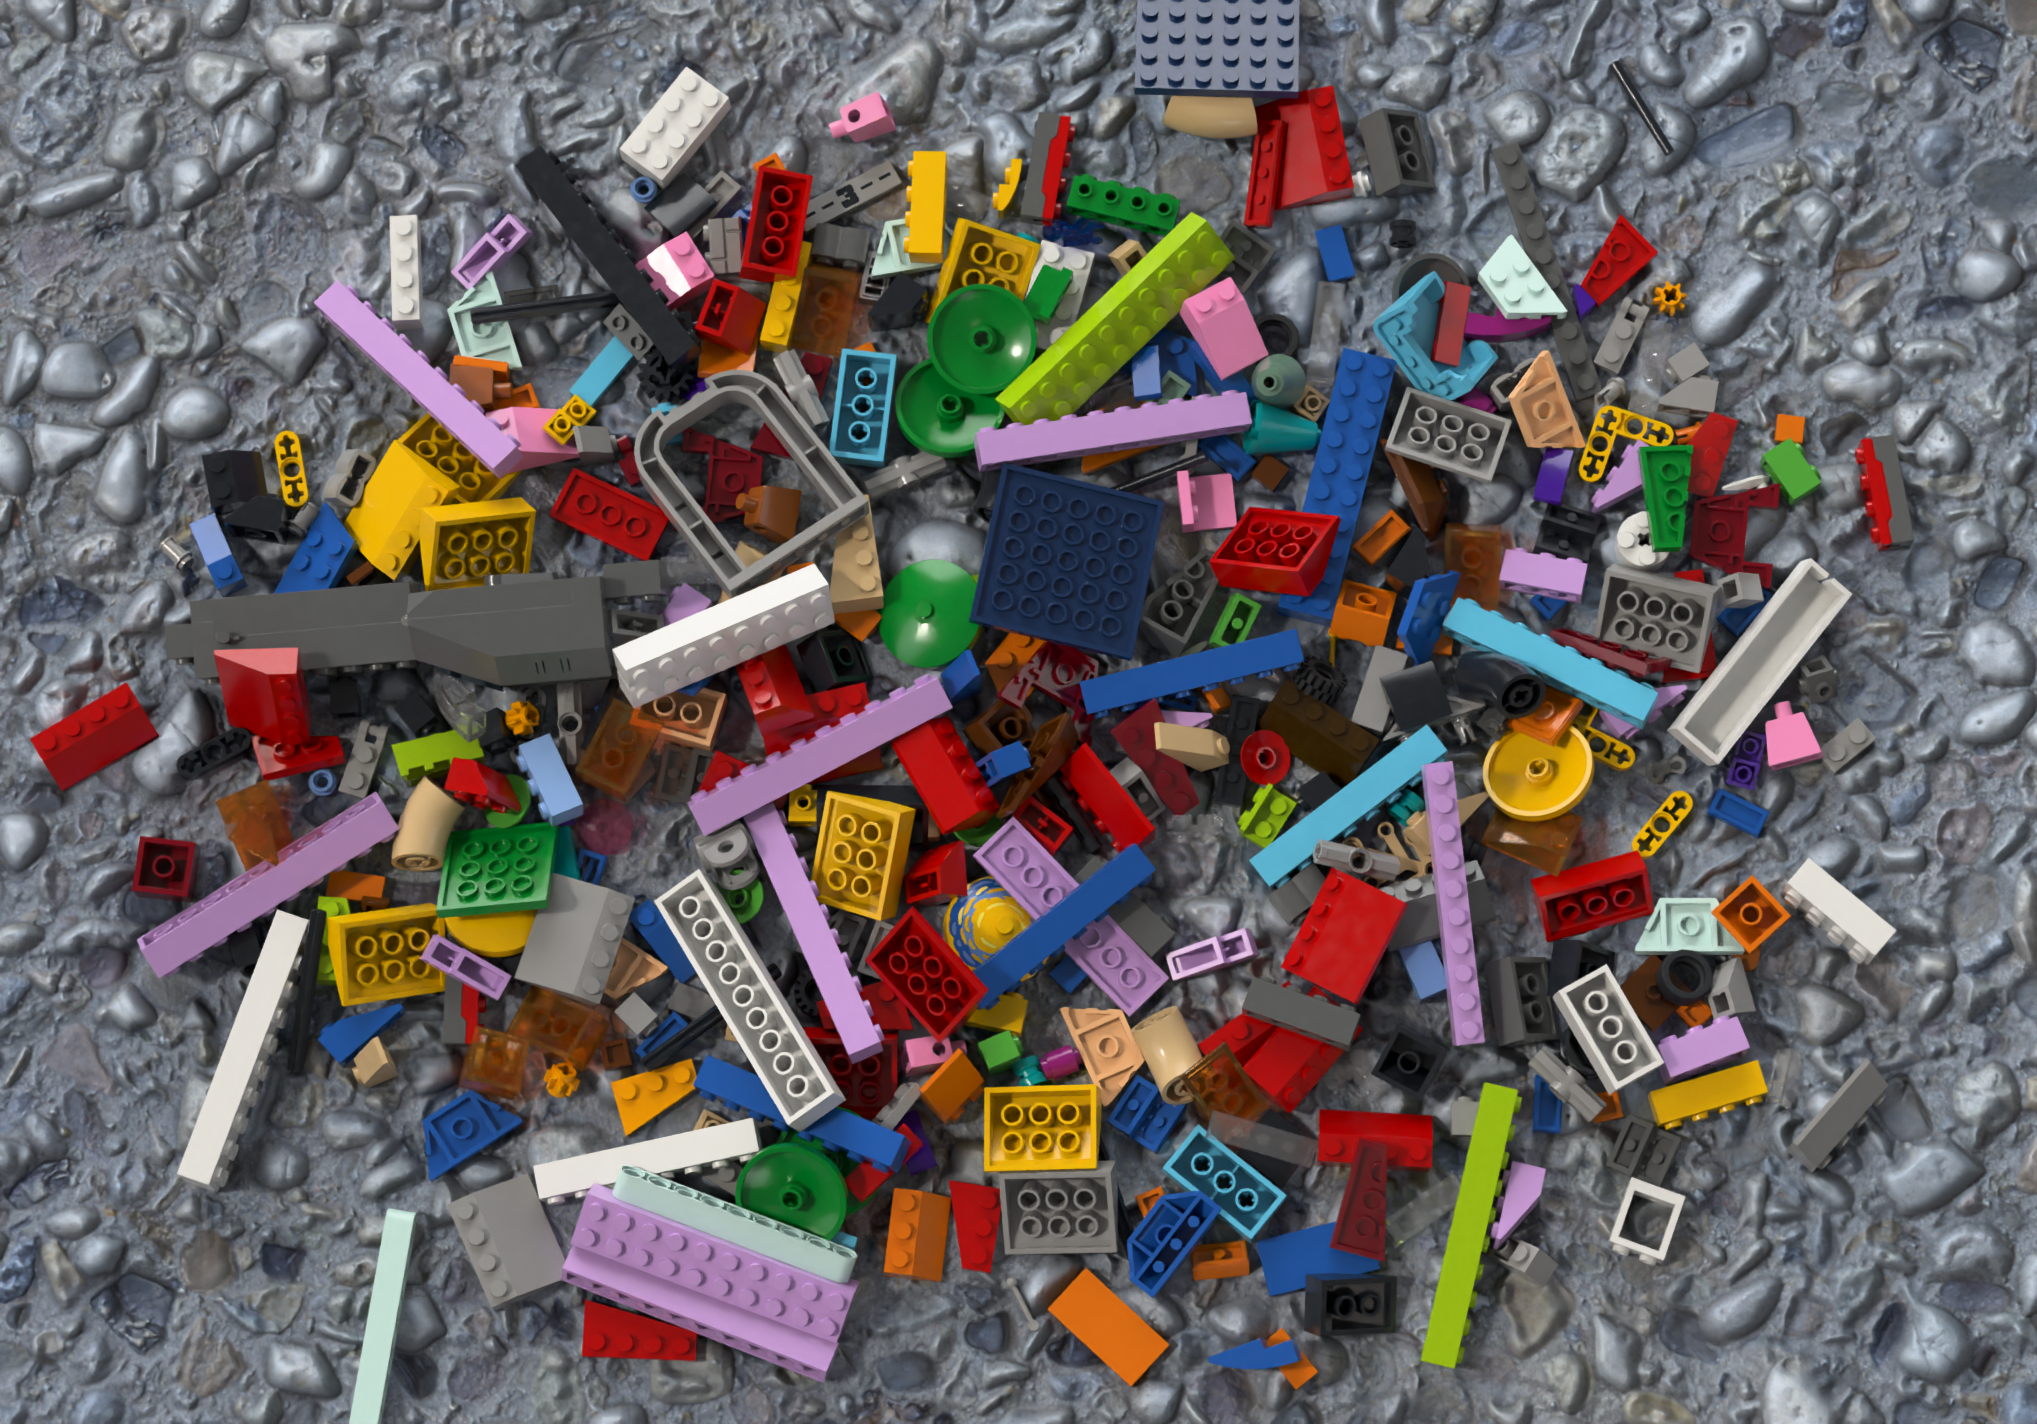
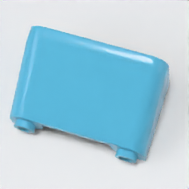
M1433 271L1424 276L1374 321L1373 330L1417 390L1452 401L1471 391L1499 357L1486 342L1474 340L1467 344L1463 338L1459 367L1453 368L1430 361L1439 309L1436 301L1440 300L1445 294L1444 283L1437 273Z

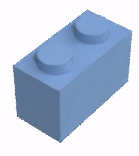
M1431 940L1397 950L1396 954L1419 1004L1447 992L1444 967L1439 959L1442 953L1436 940L1433 942Z

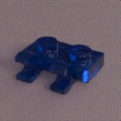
M1086 217L1077 219L1072 226L1068 225L1067 221H1054L1052 226L1042 227V236L1062 247L1089 245V243L1101 244L1103 239L1093 237V232L1096 229H1102L1103 225L1092 222L1091 219Z

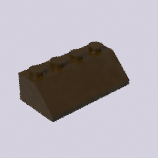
M1286 679L1270 702L1255 731L1270 730L1279 734L1292 756L1318 773L1324 770L1333 783L1343 789L1358 777L1378 748L1380 740L1328 705L1321 703L1319 699L1316 701L1312 699L1313 696L1305 695L1304 690H1300L1296 684Z

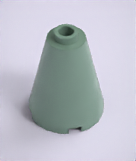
M1274 354L1265 357L1256 365L1252 373L1251 385L1254 395L1258 400L1284 409L1295 404L1304 394L1306 377L1303 368L1295 359L1283 354ZM1272 378L1274 379V386L1271 384Z

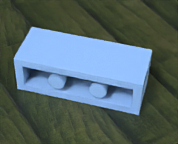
M550 733L519 745V756L516 757V761L521 772L526 771L530 779L527 780V784L533 796L537 795L541 802L538 804L543 819L548 818L551 826L554 827L583 815V803Z

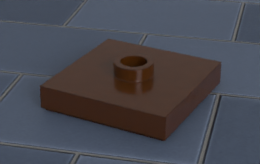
M1651 955L1620 985L1637 1017L1653 1033L1680 1007L1667 1001L1658 990L1656 972L1662 961L1656 955ZM1669 970L1670 980L1676 988L1684 992H1693Z

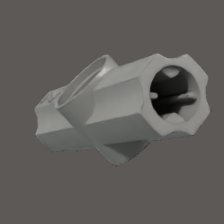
M787 350L779 354L773 361L780 377L783 379L785 391L792 405L797 408L799 414L813 432L823 429L830 421L818 398L819 394L809 374H806L795 350Z
M921 452L912 457L910 455L899 457L891 461L888 467L862 477V481L870 499L874 500L895 490L904 491L918 485L921 479L947 469L944 457Z
M563 683L557 685V725L560 738V756L566 769H580L586 767L585 751L580 748L585 730L581 684ZM568 721L578 722L576 730L572 732L564 730V726Z
M1319 839L1314 847L1313 862L1390 881H1394L1399 873V857ZM1358 853L1361 857V862L1357 867H1354L1352 858Z
M1545 1046L1528 1063V1066L1549 1084V1089L1559 1100L1569 1103L1589 1123L1606 1107L1607 1104L1586 1085L1585 1079L1574 1068L1564 1065Z

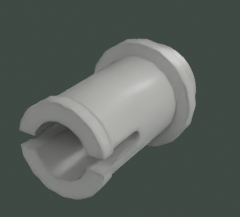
M1620 377L1610 378L1606 386L1594 396L1595 403L1600 406L1606 401L1602 407L1610 406L1615 399L1623 397L1627 389L1625 381Z
M306 501L293 520H289L288 530L300 538L303 534L306 535L308 532L307 528L320 511L319 508Z
M171 536L162 541L159 546V550L175 563L174 567L176 569L185 571L194 562L192 553L185 551Z

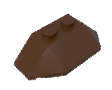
M1385 438L1380 440L1384 451L1388 441ZM1385 451L1426 539L1431 542L1436 540L1449 504L1446 497L1449 494V490L1443 479L1438 480L1434 472L1438 468Z

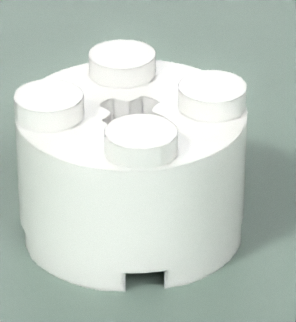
M1645 511L1628 517L1620 526L1615 539V552L1617 560L1622 566L1654 572L1663 566L1670 552L1652 553L1648 519ZM1645 540L1648 542V545L1640 546L1639 541Z

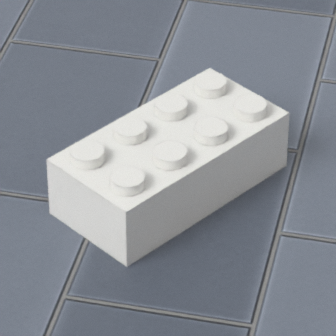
M686 66L620 147L622 160L644 176L653 179L656 185L663 190L666 189L731 109L729 97Z
M1045 240L1041 241V247L1027 295L1043 265H1048L1060 272L1063 267L1072 270L1073 281L1050 325L1047 326L1034 320L1037 329L1035 356L1040 357L1080 318L1095 263V253Z
M1810 858L1806 860L1788 881L1781 892L1784 896L1783 900L1788 906L1795 910L1799 908L1806 914L1805 919L1816 928L1822 927L1828 932L1826 936L1834 944L1845 946L1849 950L1848 954L1860 964L1864 962L1868 965L1896 932L1891 925Z
M1607 964L1564 987L1553 996L1555 1003L1609 1095L1654 1071L1664 1063Z

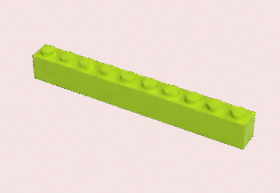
M1487 1082L1483 1083L1424 1340L1421 1361L1454 1369L1456 1363L1461 1364L1465 1347H1461L1460 1343L1462 1335L1468 1336L1471 1319L1466 1318L1469 1307L1474 1308L1477 1291H1473L1475 1279H1481L1484 1264L1479 1263L1481 1252L1486 1253L1490 1236L1485 1235L1488 1224L1493 1225L1496 1208L1492 1207L1494 1196H1500L1503 1180L1498 1179L1500 1168L1506 1169L1509 1153L1504 1152L1506 1142H1512L1515 1125L1511 1124L1513 1113L1518 1114L1522 1097L1517 1096L1518 1090Z

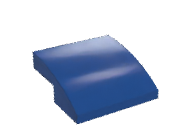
M1136 1075L1106 1122L1157 1155L1187 1110V1107L1184 1104H1168L1162 1099L1156 1085Z

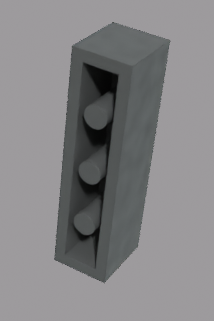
M1094 856L1073 879L1080 885L1108 861L1104 858L1100 861ZM1133 888L1129 891L1131 896L1119 906L1114 903L1107 909L1109 911L1108 915L1154 960L1175 938V933L1172 931L1175 927L1164 916L1160 919L1153 912L1154 906L1145 897L1139 899L1133 893L1135 890Z
M1261 976L1260 979L1253 977L1242 1006V1014L1343 1050H1350L1360 1022V1014L1356 1013L1357 1009L1346 1004H1341L1340 1007L1332 1005L1328 998L1320 995H1314V997L1304 995L1303 990L1295 986L1288 985L1287 988L1276 985L1277 981L1266 976Z

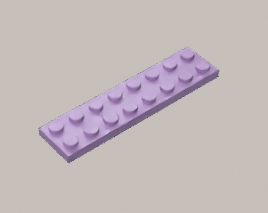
M1014 817L973 855L975 860L1034 921L1079 886L1067 871ZM1107 915L1098 923L1093 920L1085 926L1088 931L1074 941L1073 938H1070L1065 942L1064 946L1066 949L1063 951L1127 1017H1130L1169 977Z

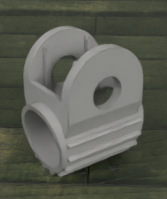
M738 819L706 836L700 834L694 838L697 852L706 873L712 872L722 888L729 890L740 889L750 884L757 877L759 864L753 853L756 846L750 834ZM737 867L744 868L743 872L739 875H730L733 869Z

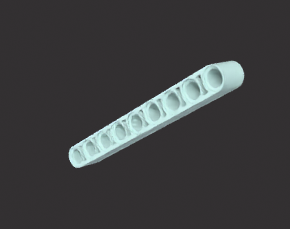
M624 1165L620 1168L612 1192L614 1197L623 1202L837 1283H847L849 1281L857 1259L856 1252L847 1247L633 1166Z
M389 1208L386 1213L349 1424L382 1423L417 1224L416 1212Z

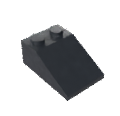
M1343 1273L1306 1274L1304 1331L1319 1337L1395 1333L1397 1276Z

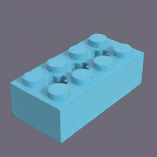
M842 348L829 452L838 463L885 468L898 364L896 354ZM869 377L872 384L863 386V383L860 381H864V378ZM861 404H867L869 411L860 413L857 407L861 408ZM858 431H864V436L866 437H863L862 440H857L854 434L858 435Z
M1200 1125L1194 1128L1162 1168V1173L1185 1192L1201 1190L1220 1205L1223 1209L1219 1213L1218 1218L1249 1243L1254 1240L1283 1204L1287 1196ZM1206 1161L1208 1163V1171L1202 1170L1199 1172L1196 1170V1162L1203 1163ZM1226 1178L1229 1179V1186L1231 1188H1224L1222 1190L1218 1188L1219 1183L1217 1181L1219 1179L1221 1181H1224ZM1248 1196L1251 1197V1204L1253 1206L1242 1207L1239 1198L1246 1199Z

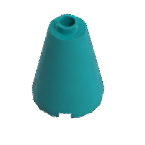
M1253 400L1251 402L1249 410L1252 415V425L1248 431L1244 432L1243 448L1247 450L1246 454L1313 450L1315 445H1319L1321 429H1317V423L1260 400Z

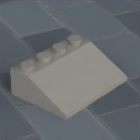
M1407 387L1385 451L1491 484L1512 420Z
M1612 564L1605 572L1594 636L1598 637L1597 643L1610 641L1623 644L1622 650L1624 651L1626 649L1649 652L1648 658L1655 660L1661 659L1662 656L1671 658L1670 667L1700 673L1716 615L1721 587Z
M553 873L549 908L537 910L514 978L592 1007L600 1004L635 898L605 887Z
M1116 1160L1098 1161L1097 1169L999 1172L1005 1255L1112 1253L1118 1251Z
M528 1173L471 1193L447 1204L489 1304L494 1311L562 1282V1267L566 1260Z

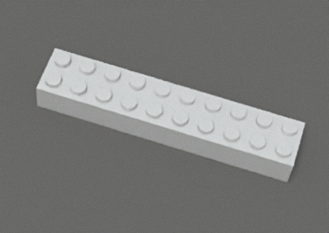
M698 869L654 901L786 1123L801 1132L845 1101V1097L713 879Z
M278 909L276 911L177 1175L188 1183L218 1192L219 1187H224L229 1175V1171H226L230 1160L233 1161L239 1148V1145L236 1144L239 1134H244L249 1122V1118H246L250 1107L253 1108L257 1102L259 1092L256 1089L259 1081H264L269 1068L266 1065L269 1055H274L279 1040L276 1039L279 1028L283 1029L288 1019V1013L286 1012L289 1002H294L298 993L296 983L302 971L309 924L307 919Z

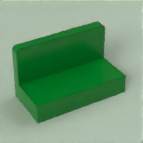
M1048 265L1042 266L1024 300L1034 320L1047 326L1050 325L1073 281L1072 270L1063 267L1060 272Z

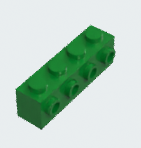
M1088 174L1074 175L1067 202V214L1166 237L1175 228L1180 210V200L1176 199L1174 195L1168 193L1153 194L1143 187L1127 188L1123 187L1122 183L1112 180L1106 183L1098 181L1096 177Z

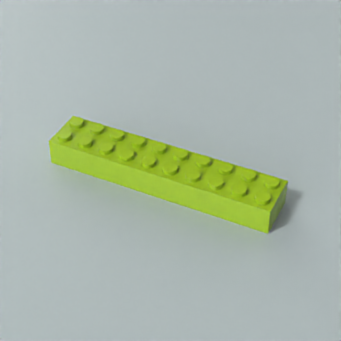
M1191 212L995 400L1014 423H1022L1023 426L1031 425L1039 419H1049L1050 422L1058 421L1063 416L1073 414L1180 312L1185 300L1200 293L1235 257L1209 222Z

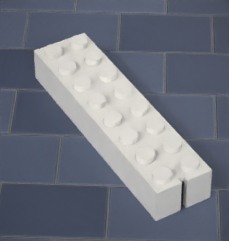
M1811 558L1799 562L1667 731L1706 765H1718L1851 597L1852 593L1835 578L1824 580L1820 584L1818 581L1826 579L1830 574Z
M812 564L612 649L615 666L618 669L617 675L621 690L632 707L636 708L835 623L829 584L816 565Z

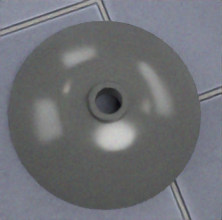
M1438 253L1420 254L1404 263L1397 272L1392 286V302H1396L1418 281L1433 271L1437 273L1442 282L1451 281L1469 287L1470 285L1463 269L1451 258Z

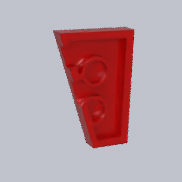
M1620 214L1580 286L1596 301L1595 306L1599 308L1658 255V251Z
M1711 412L1687 445H1693V454L1691 455L1690 462L1691 472L1688 480V492L1706 498L1713 497L1738 422L1737 419Z
M884 981L862 987L863 991L859 995L862 1002L868 1000L874 1015L870 1019L873 1026L879 1024L882 1031H914L907 1007ZM824 1000L816 1002L824 1029L837 1030Z

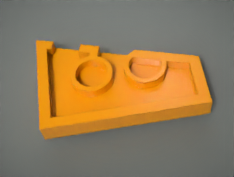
M692 1058L655 1069L652 1072H645L611 1082L626 1137L632 1135L641 1126L649 1123L664 1110L675 1105L696 1090L693 1083L697 1074Z

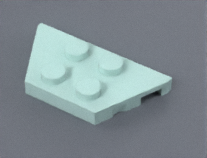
M905 218L886 221L871 272V280L897 276L900 271L904 274L942 268L954 231L947 227L945 221L943 263H910L909 253H904V237H909L910 228L905 227Z
M1513 235L1508 236L1479 272L1478 281L1506 319H1520L1523 317L1541 319V315H1557V319L1566 318V308Z
M489 271L485 274L483 280L464 294L461 300L456 301L447 309L461 356L507 362L509 369L520 371L523 370L508 320L475 325L471 322L470 311L472 308L503 305L493 272Z
M1660 898L1635 947V955H1670L1672 952L1682 949L1692 950L1700 955H1743L1744 948L1711 914V911L1719 905L1716 898Z

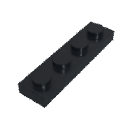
M1232 695L1225 735L1230 746L1228 753L1229 764L1220 766L1214 804L1236 808L1242 807L1247 775L1241 764V749L1248 736L1255 731L1260 702L1258 698Z

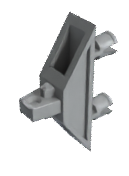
M1447 695L1453 714L1403 731H1398L1395 723L1382 740L1380 746L1394 741H1401L1402 744L1426 724L1432 729L1449 722L1454 725L1460 746L1466 744L1464 731L1471 743L1475 742L1477 737H1475L1468 717L1484 711L1486 705Z

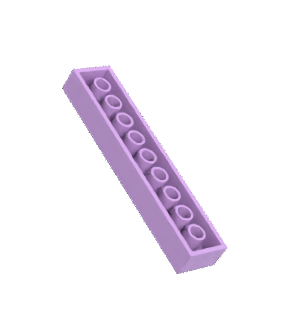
M374 792L138 938L140 950L158 978L163 975L169 977L179 971V966L188 960L189 962H194L202 957L205 949L212 945L214 948L222 945L228 940L227 936L236 930L239 933L252 925L251 921L261 915L263 918L276 910L275 906L284 900L288 903L296 899L300 895L299 891L308 885L312 888L320 884L324 880L323 876L333 871L336 873L341 871L348 865L347 861L355 856L358 858L365 856L372 850L371 846L379 841L385 843L395 837V831L399 830V827L377 792Z
M594 1183L588 1191L570 1244L837 1343L860 1283L859 1281L849 1278L847 1283L831 1281L623 1202L613 1196V1189Z

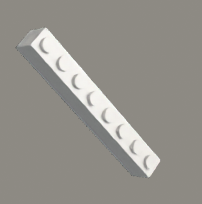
M754 1118L535 1165L533 1168L539 1199L548 1202V1205L564 1203V1198L566 1197L586 1198L588 1191L594 1183L614 1189L620 1168L624 1165L633 1166L670 1180L675 1178L674 1174L685 1172V1175L701 1173V1168L712 1166L713 1169L725 1168L730 1166V1161L740 1160V1163H747L763 1148L758 1123Z

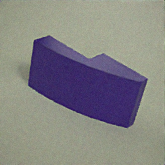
M1546 447L1533 500L1555 505L1561 504L1567 486V477L1574 459L1573 450Z
M1748 729L1744 731L1736 741L1726 784L1749 790L1754 789L1766 743V734Z
M917 1110L905 1113L893 1130L896 1131L905 1123L924 1144L906 1162L912 1176L937 1166Z

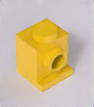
M804 784L790 792L788 817L790 827H817V790H812V785ZM801 799L808 801V805L804 808L798 805Z

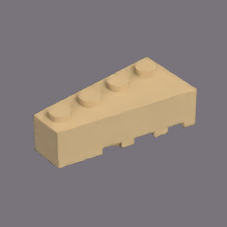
M864 495V497L868 500L870 513L836 535L830 585V596L834 614L884 608L869 495Z

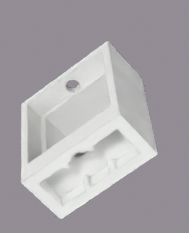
M1632 1177L1626 1188L1607 1245L1613 1246L1612 1251L1624 1256H1628L1629 1253L1640 1256L1639 1261L1653 1266H1655L1656 1262L1661 1264L1664 1261L1686 1196ZM1633 1194L1673 1208L1659 1251L1619 1237Z

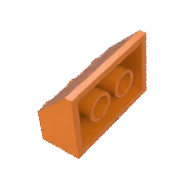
M894 1188L884 1265L885 1276L941 1283L951 1198L925 1191Z

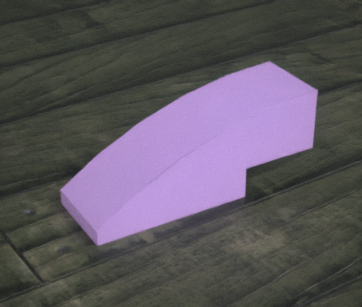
M508 213L491 233H486L451 273L468 290L471 287L474 288L485 278L487 272L492 271L494 273L534 233L516 215Z
M1243 928L1221 937L1215 936L1167 953L1165 956L1173 981H1178L1258 957L1259 953L1251 929Z
M438 934L432 936L420 957V960L495 1000L500 998L511 978V975L468 950L458 947Z

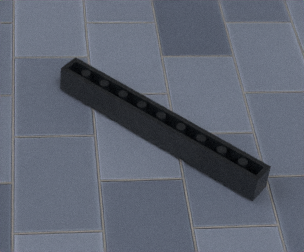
M540 145L516 164V168L664 358L679 372L703 352L698 346V343L701 341L691 328L687 331L683 327L682 323L685 322V319L676 308L672 311L669 309L666 303L670 300L660 288L655 291L651 286V283L654 281L644 268L641 271L637 268L635 263L638 262V259L629 248L625 251L619 244L623 240L613 228L608 231L604 226L607 222L606 218L598 209L593 211L588 204L592 201L583 189L579 191L575 189L573 184L577 181L567 169L562 172L557 166L561 161L552 150L546 152Z

